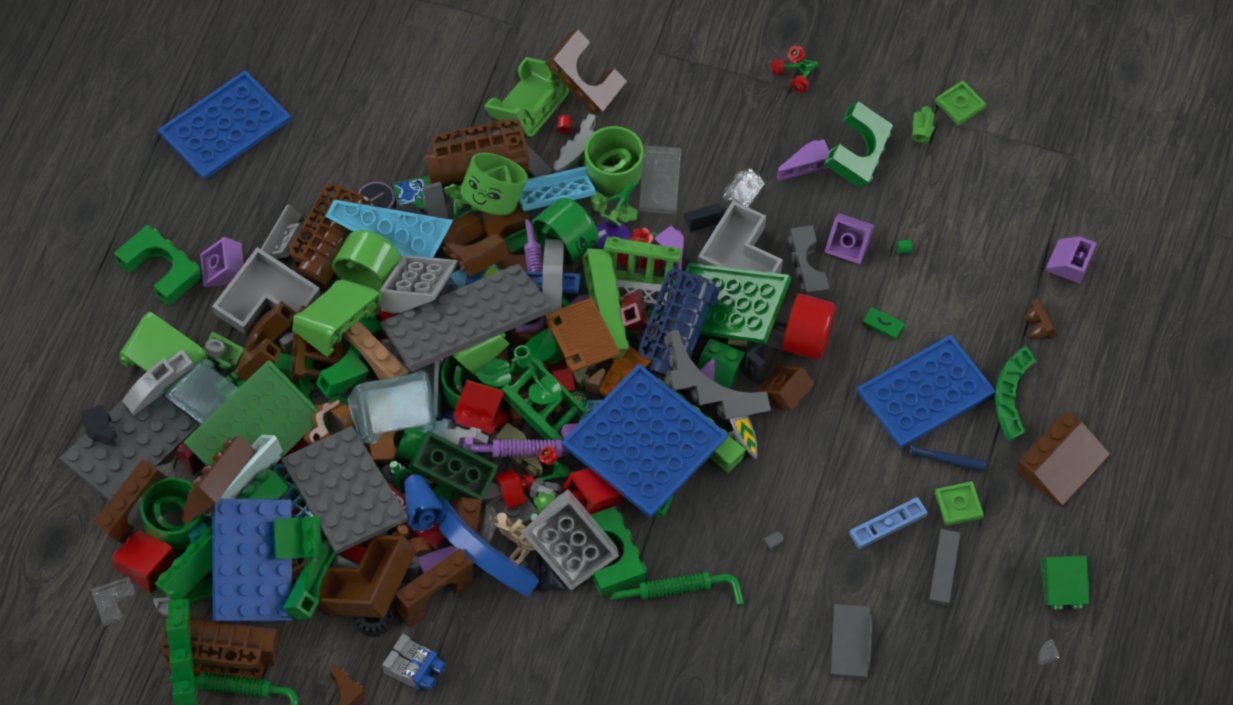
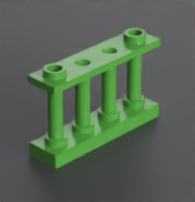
M607 237L604 245V250L610 251V256L613 258V272L616 274V280L663 285L668 271L673 269L674 262L679 263L682 249L673 246L667 247L620 239L618 237ZM618 252L629 254L627 271L616 270ZM636 256L648 257L646 275L635 273ZM655 259L666 260L664 278L653 276Z

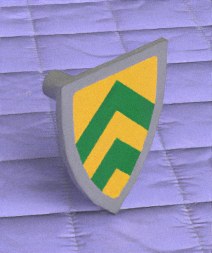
M748 415L730 419L734 430L728 432L729 436L740 442L754 459H757V441Z

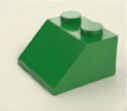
M710 338L701 354L697 368H702L713 358L715 360L714 382L731 389L744 365L745 353Z

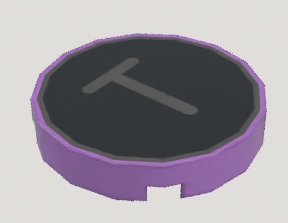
M371 182L364 185L359 191L360 194L371 201L370 206L391 209L394 206V192L385 183Z

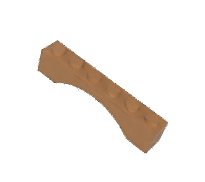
M359 321L342 334L367 360L380 382H388V388H391L392 394L407 384L408 370Z

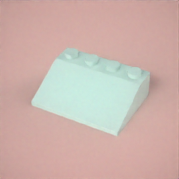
M262 434L253 443L252 447L256 450L255 454L220 499H236L242 493L244 487L256 479L260 471L266 467L268 468L270 464H276L280 460V454L283 450L274 435Z

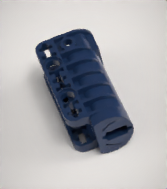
M671 269L666 274L639 347L640 354L652 361L650 370L657 376L665 379V376H667L666 371L673 370V366H670L668 359L670 350L665 344L666 332L679 331L682 344L691 359L710 306L715 307L721 287L716 286V282L679 269ZM677 273V276L679 278L676 279L673 284V280L671 279V277L675 276ZM671 291L668 300L665 301V293ZM662 311H663L662 316H661V319H660V316L658 315V312H662ZM659 319H660V322L662 323V325H660V324H658V323H654L655 320L658 322ZM658 327L660 329L658 336L652 337L651 330ZM648 338L651 339V340H653V341H655V342H654V343H653V342H652V343L649 342V341H648ZM650 346L648 354L646 355L644 349L645 347L648 348Z

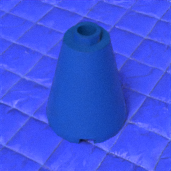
M409 476L404 483L408 526H411L414 531L430 530L435 523L439 525L446 518L445 508L422 476Z

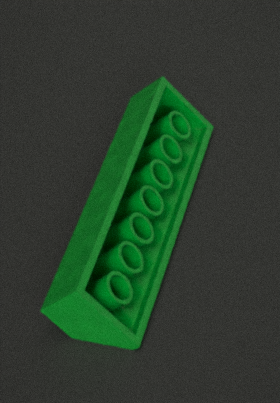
M266 467L257 474L256 479L251 484L244 487L242 493L236 499L278 500L289 487L274 471ZM212 524L201 532L200 537L187 547L181 557L174 560L172 566L162 573L155 583L158 590L170 600L183 599L213 568Z

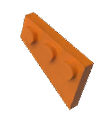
M629 346L628 351H626L622 358H614L613 364L600 387V393L607 397L638 364L647 370L651 366L652 361L644 358L640 352Z

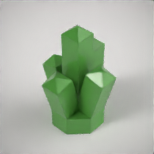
M922 107L921 112L917 111L914 113L912 140L915 142L928 143L930 141V136L935 129L933 126L935 114L930 107Z

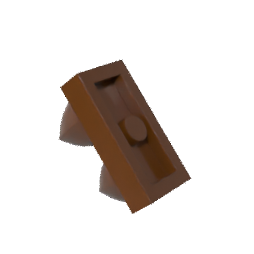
M1039 298L1033 300L1034 306L1026 312L1024 320L1030 322L1041 320V322L1031 329L1028 337L1043 338L1049 335L1052 339L1058 336Z

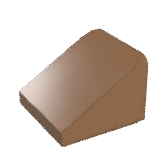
M602 368L586 380V391L595 394L600 393V387L605 379V369Z

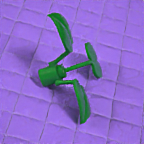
M548 328L532 337L525 346H518L514 350L515 358L512 359L511 368L506 360L494 359L477 371L476 376L485 385L499 388L510 383V373L514 371L516 364L523 368L528 367L536 382L529 388L530 399L540 405L558 402L561 397V388L558 381L551 376H545L539 381L531 365V357L546 361L555 355L557 345L550 329Z

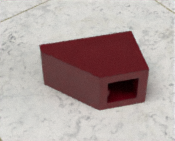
M642 290L623 296L620 306L623 325L633 332L647 327L649 322Z

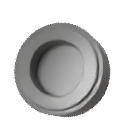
M216 339L206 342L205 352L209 356L220 357L224 353L225 345L223 342Z

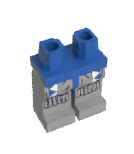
M402 634L393 648L394 651L390 652L382 664L384 673L407 685L413 686L417 690H420L422 687L431 691L436 680L429 675L432 671L441 675L445 670V663L438 659L436 652L411 641L410 637Z

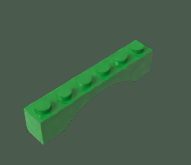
M323 532V556L312 557L307 560L282 608L296 620L311 618L319 603V593L323 577L336 556Z

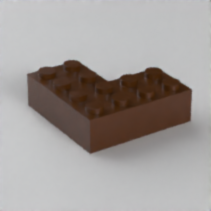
M374 536L358 569L328 567L321 583L317 607L324 614L384 618L417 550L404 536Z

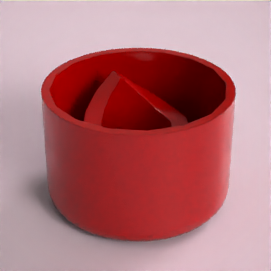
M798 293L787 325L782 351L813 360L822 359L833 327L836 305L830 301Z

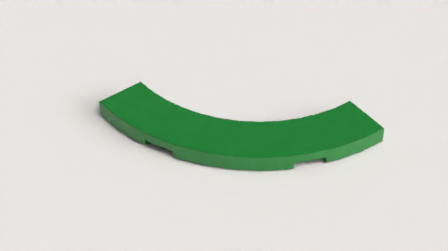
M1027 346L1017 351L1006 362L1000 372L996 385L995 402L997 415L1008 441L1026 432L1019 419L1017 409H1015L1014 399L1016 398L1019 378L1028 367L1037 362Z

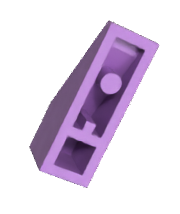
M815 140L806 144L778 168V181L828 168L824 165L829 153L825 140Z

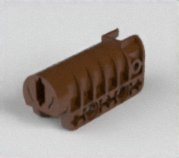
M508 119L437 134L432 138L433 151L425 152L431 184L441 182L443 186L462 182L472 157L478 153H492L503 156L517 163L525 172H531L522 125L517 119ZM514 125L516 129L512 130L511 126ZM492 130H500V133L497 135L490 133ZM457 137L464 138L462 142L454 141ZM439 140L443 142L442 145L438 144Z
M333 183L324 186L290 246V256L293 258L292 270L319 287L320 292L324 291L334 274L332 263L349 234L353 232L325 217L333 201L348 199V202L369 206L371 204V201L362 194ZM334 190L335 193H332L329 197L330 200H328V192ZM324 204V206L322 207V209L319 210L318 207H319L320 205ZM307 234L305 240H303L302 236Z
M190 614L193 663H199V666L194 669V675L199 676L200 672H207V675L208 673H211V675L215 673V676L216 674H219V676L223 674V677L224 675H227V677L231 675V677L235 676V678L239 676V678L243 677V679L247 677V679L255 678V680H260L263 676L265 665L275 666L279 646L278 629L193 619L192 614ZM165 623L161 653L165 657L164 664L166 669L171 672L170 649ZM203 664H206V666H210V667L213 666V665H216V666L218 667V668H215L214 671H211V668H210V667H205V666H204L205 670H202V669H203ZM228 668H239V671L237 673H230ZM253 668H256L259 673H255V676H252L251 672L247 671H252Z

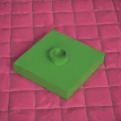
M963 80L935 98V103L958 126L984 110L987 105Z
M973 481L935 489L934 493L945 526L983 519L984 514Z

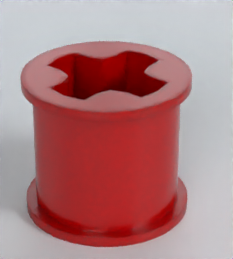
M567 115L559 116L557 118V132L561 134L570 133L572 118Z

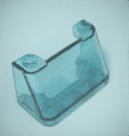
M207 358L204 360L199 359L194 364V367L176 381L165 394L169 400L201 424L239 389L217 373L213 367L215 364Z
M425 372L359 384L353 389L348 399L357 434L362 443H375L383 433L417 427L418 431L426 433L427 431L432 432L437 426L431 383L428 373Z

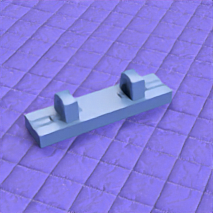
M916 497L850 530L849 535L858 549H862L926 517L928 512L919 498Z

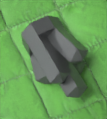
M537 479L530 488L529 496L535 499L540 492H545L547 494H554L556 499L560 496L556 493H560L561 486Z

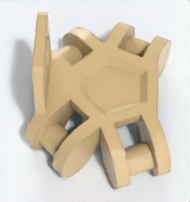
M500 513L496 516L494 522L500 529V532L518 546L509 559L514 561L515 557L521 554L514 561L520 564L530 551L536 550L522 534L526 526L521 523L522 520L520 518L513 524L505 513Z

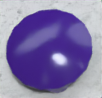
M608 221L599 223L596 226L599 235L597 247L604 249L607 237L630 240V233L626 225L621 223V227H618Z

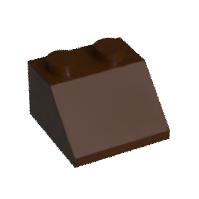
M777 366L756 392L767 391L769 403L781 410H792L798 406V402L803 396L809 393L814 382L803 367Z
M461 497L449 501L462 520L478 535L482 515V500ZM446 537L441 540L445 542H450Z

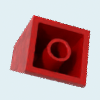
M590 468L571 473L559 493L561 495L569 489L590 515L614 506L617 507L625 499L622 494Z
M139 530L134 535L131 534L127 538L125 545L121 549H117L112 557L114 568L149 593L156 588L155 583L158 581L159 576L166 572L175 560L172 546Z

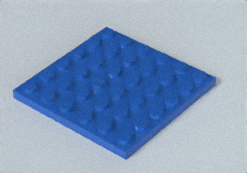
M638 364L562 441V446L651 518L728 438V434Z

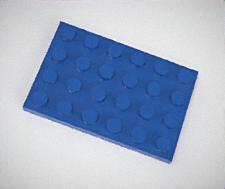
M245 70L159 128L158 133L205 180L291 121V116Z
M952 335L862 384L856 390L900 449L991 398L996 393Z
M219 499L212 506L213 621H292V616L282 609L292 591V559H276L274 519L292 518L291 500Z

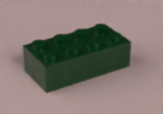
M427 431L423 434L407 469L461 497L483 501L498 469V465L431 431Z

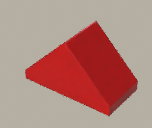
M513 469L494 475L507 509L526 504L520 477Z

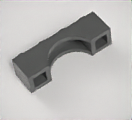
M813 225L791 228L790 236H787L789 248L792 247L793 250L791 257L792 262L796 263L797 266L795 268L796 277L801 281L800 293L819 299H827L829 285L825 272L813 269L806 260L812 252L816 251L817 240Z

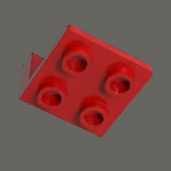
M467 380L453 413L455 423L469 428H478L482 432L493 434L495 429L493 418L503 396V391Z

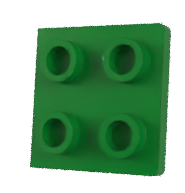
M321 517L274 519L276 559L323 556Z

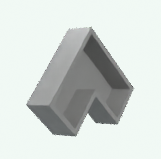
M732 201L700 252L697 264L780 274L783 260L754 246L765 229L766 216Z
M257 247L212 306L213 313L245 334L266 305L273 308L282 301L297 312L301 305L308 307L320 297V288Z

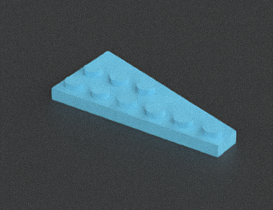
M340 200L333 201L325 216L352 231L368 230L383 236L398 249L401 257L406 255L433 258L453 222L450 219Z

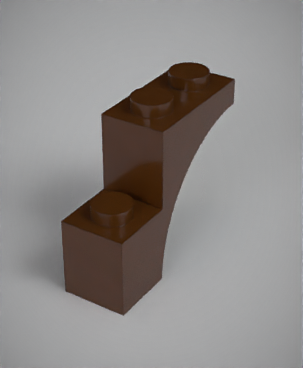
M334 665L329 670L330 678L336 684L341 694L340 705H358L365 699L364 687L358 681L354 682L349 678L350 675L345 669H339Z

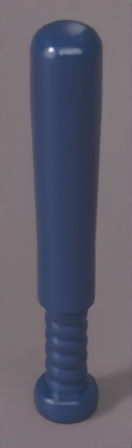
M911 444L909 452L910 456L920 455L932 458L935 461L984 472L987 466L985 460L937 450H925L917 448L913 444Z

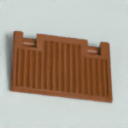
M592 297L544 315L546 324L554 335L572 373L621 354ZM559 317L562 324L556 326L554 319ZM579 355L581 362L575 364L573 357Z

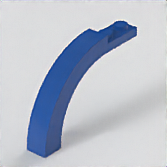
M439 496L438 500L445 508L446 518L439 524L440 527L438 529L455 547L461 548L468 558L483 570L528 597L539 582L533 572L512 561L484 541L462 520L446 498Z

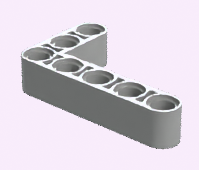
M545 239L542 294L551 304L553 312L562 308L563 240Z

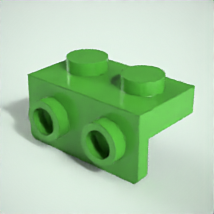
M212 331L208 340L216 339L223 342L225 349L220 357H212L206 354L207 360L211 362L213 359L218 361V366L223 369L229 370V368L236 370L244 348Z

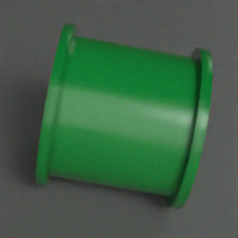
M911 239L897 240L898 255L902 253L912 254Z

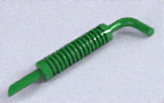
M708 572L698 573V575L695 573L694 576L690 574V576L686 575V577L683 575L682 578L681 576H678V578L674 577V579L671 577L670 580L666 578V580L662 579V581L659 579L658 581L654 580V582L653 580L651 582L647 581V583L640 582L639 588L616 591L610 599L616 600L640 596L641 600H647L648 597L649 599H652V597L656 598V596L659 598L660 595L661 597H664V595L668 596V594L669 596L675 595L676 593L678 595L679 592L681 594L683 592L687 593V591L690 593L691 590L692 592H695V590L699 591V589L702 591L703 588L708 590L711 589V584L727 582L732 585L736 606L744 605L741 585L735 576L731 574L709 576Z
M200 672L199 677L195 676L198 690L205 691L206 689V691H209L210 689L212 692L213 690L214 692L218 690L220 693L221 691L222 693L226 691V693L230 692V694L234 692V694L238 693V695L242 693V695L246 694V696L250 694V696H262L263 698H269L270 694L287 696L290 700V705L299 704V698L294 690L288 687L273 686L271 680H255V678L247 679V677L243 679V677L239 678V676H236L235 678V676L231 677V675H228V677L224 675L223 677V674H220V676L216 674L215 676V673H212V675L208 673L207 675V672ZM172 676L169 677L167 681L173 682Z

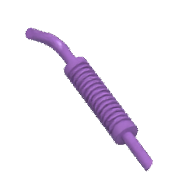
M525 219L528 243L524 246L527 271L543 272L541 244L535 241L533 224ZM541 316L536 323L515 327V333L539 331L546 324V319Z
M466 437L464 448L470 452H492L493 457H499V455L500 457H503V455L504 457H507V455L508 457H511V455L512 457H515V455L516 457H519V455L520 457L523 455L524 457L527 455L528 457L530 455L538 457V455L540 456V451L548 446L555 448L558 457H562V452H569L562 446V440H555V442L554 440H551V442L550 440H547V442L546 440H543V442L542 440L539 442L538 440L535 442L532 440L531 442L530 440L519 441L516 439L515 441L513 439L511 441L509 439L507 441L505 439L503 441L501 439L499 441V439H493L492 444H474L472 437Z

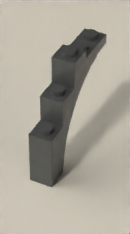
M679 331L666 332L665 344L670 350L668 359L670 366H673V370L666 371L665 383L671 390L692 387L691 398L695 405L718 401L716 408L718 416H721V420L771 411L767 391L756 393L739 392L710 380L689 358L682 344Z

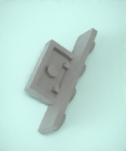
M290 204L286 205L261 250L275 259L290 256V246L302 227L298 223L301 214Z

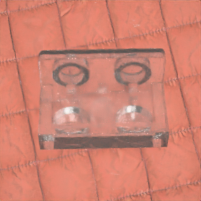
M750 168L744 171L740 170L734 176L735 181L726 187V193L722 198L724 200L731 199L748 207L765 182Z

